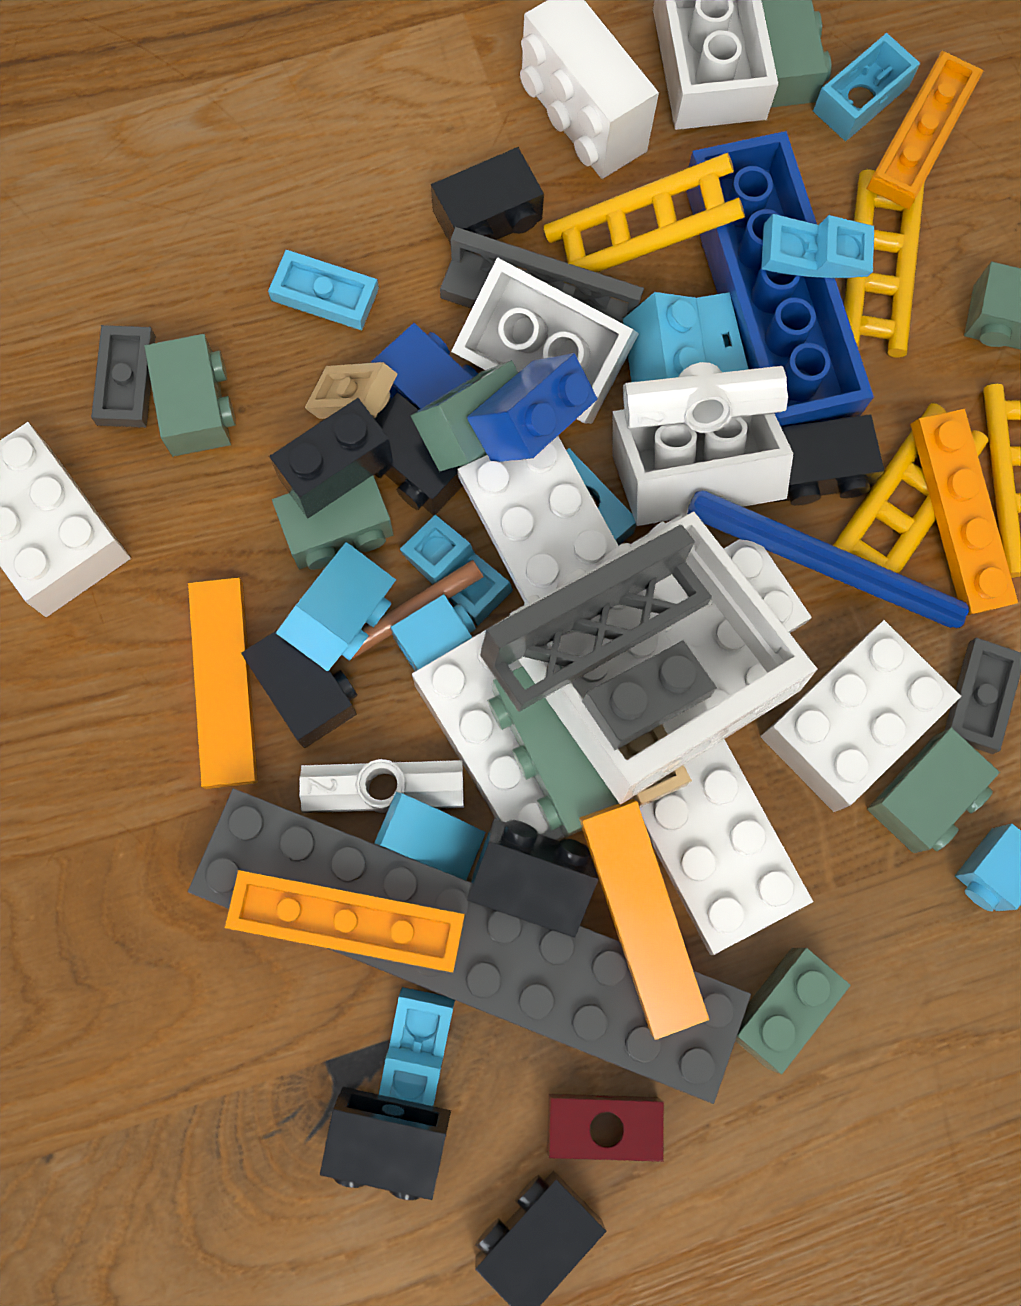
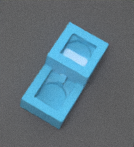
M772 214L764 223L762 270L821 278L868 277L873 272L874 226L831 215H828L819 225Z
M434 515L400 548L403 556L432 585L471 560H474L484 577L448 600L455 606L460 603L477 626L513 591L510 582L475 554L471 544L437 515Z
M396 792L374 843L440 871L467 880L486 832L421 801Z
M401 988L379 1095L434 1106L455 1003L454 999L419 990Z

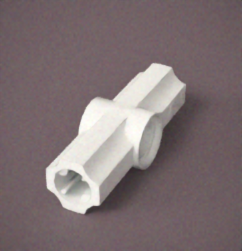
M700 362L687 367L676 378L631 382L623 385L627 429L687 423L696 432L710 433L724 427L732 417L777 413L787 410L788 393L783 366L722 372L714 364Z
M378 759L362 764L301 765L300 800L302 813L349 811L387 813L395 793L385 800L374 799L369 793L371 781L380 774H390L397 779L398 784L395 793H403L436 809L464 808L462 760L391 762L390 760Z

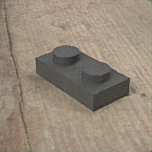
M101 325L91 415L92 420L97 426L147 428L151 380L144 345L155 343L156 336L151 327Z
M974 638L968 643L956 686V691L961 697L950 708L945 730L953 728L975 749L990 754L1000 752L1021 675V652L979 638Z
M684 640L589 690L586 692L582 702L614 750H617L710 698L717 687Z

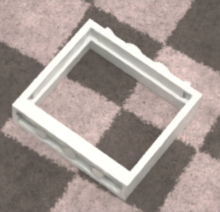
M695 512L667 525L664 521L660 522L648 533L646 539L633 546H630L629 543L617 546L604 557L602 563L587 572L580 568L569 573L558 583L555 590L541 598L538 595L526 597L524 606L511 612L509 617L680 524L683 525L695 541L685 562L712 596L711 600L761 663L767 674L627 761L618 749L614 750L571 683L546 696V700L620 805L801 691L817 670L813 662ZM526 657L519 659L535 684L545 679L547 662ZM555 664L554 673L561 670L559 665Z

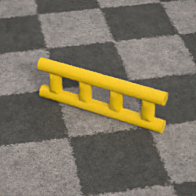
M728 152L545 224L544 232L549 243L563 239L569 264L598 273L744 218L745 213L740 198L725 202L719 181L720 177L734 172ZM700 185L705 210L677 221L671 196ZM653 204L658 228L631 238L625 214ZM607 222L613 246L586 256L581 231Z
M867 169L859 173L854 221L872 225L874 207L902 211L900 234L874 230V250L898 253L896 275L871 273L868 277L847 278L844 307L857 347H859L860 335L888 339L887 354L891 357L900 358L906 356L908 350L924 184L911 208L908 210L866 189L875 173L874 170ZM865 292L893 296L891 320L862 315Z
M991 384L983 388L998 529L1011 578L1021 576V533L1018 513H1021V493H1016L1013 466H1021V446H1010L1007 420H1021V400H1005L1004 386L1002 384Z
M931 403L920 418L946 413V410L938 404ZM973 430L971 433L979 456L989 440L984 433ZM912 431L833 544L837 548L900 574L936 520L923 469L914 464L919 455ZM901 480L927 496L913 518L888 502V499ZM875 518L901 534L887 556L861 540Z

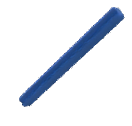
M707 491L696 492L689 504L687 514L695 512L700 520L708 526L741 540L759 544L767 551L949 628H960L965 623L966 616L969 613V606L966 602Z

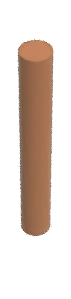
M471 560L383 615L374 627L367 625L361 629L369 636L353 656V659L392 635L391 626L443 594L447 599H450L483 578L484 576L474 560Z

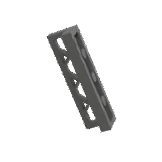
M455 227L450 239L451 262L440 288L441 299L472 309L496 259L499 258L622 324L623 318L640 305L644 290L643 287Z
M682 524L486 629L480 656L518 712L708 605L712 596L685 562L695 541ZM673 575L689 597L678 604L655 599L653 596L656 583ZM646 589L645 596L638 595V593ZM618 604L641 609L640 625L632 630L607 625L609 609ZM651 612L658 613V615L650 619ZM600 615L599 622L591 621V619ZM571 630L594 635L596 638L593 652L584 657L560 652L558 649L561 636ZM604 638L612 640L602 646ZM552 641L551 649L542 647ZM522 657L547 662L545 679L525 690L508 666ZM555 664L564 666V668L554 673Z

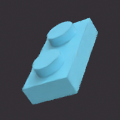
M285 250L268 293L273 302L363 330L379 286L378 280Z

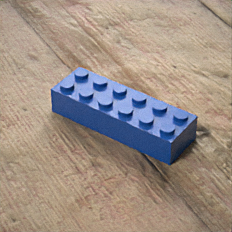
M787 131L692 151L688 168L727 152L733 164L734 172L720 177L719 181L724 201L728 202L739 197L745 217L699 235L717 294L730 292L748 370L783 366L788 393L787 410L774 413L780 426L787 427L861 416L874 396L835 278L797 276L762 270L764 223L772 214L817 225ZM700 185L687 190L686 193L693 215L704 211L705 205Z

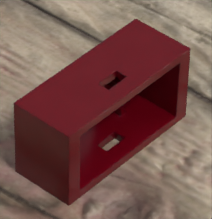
M549 1094L547 1140L549 1158L663 1162L664 1102L660 1098ZM603 1112H611L617 1115L623 1124V1135L620 1141L611 1147L599 1146L590 1135L592 1120Z

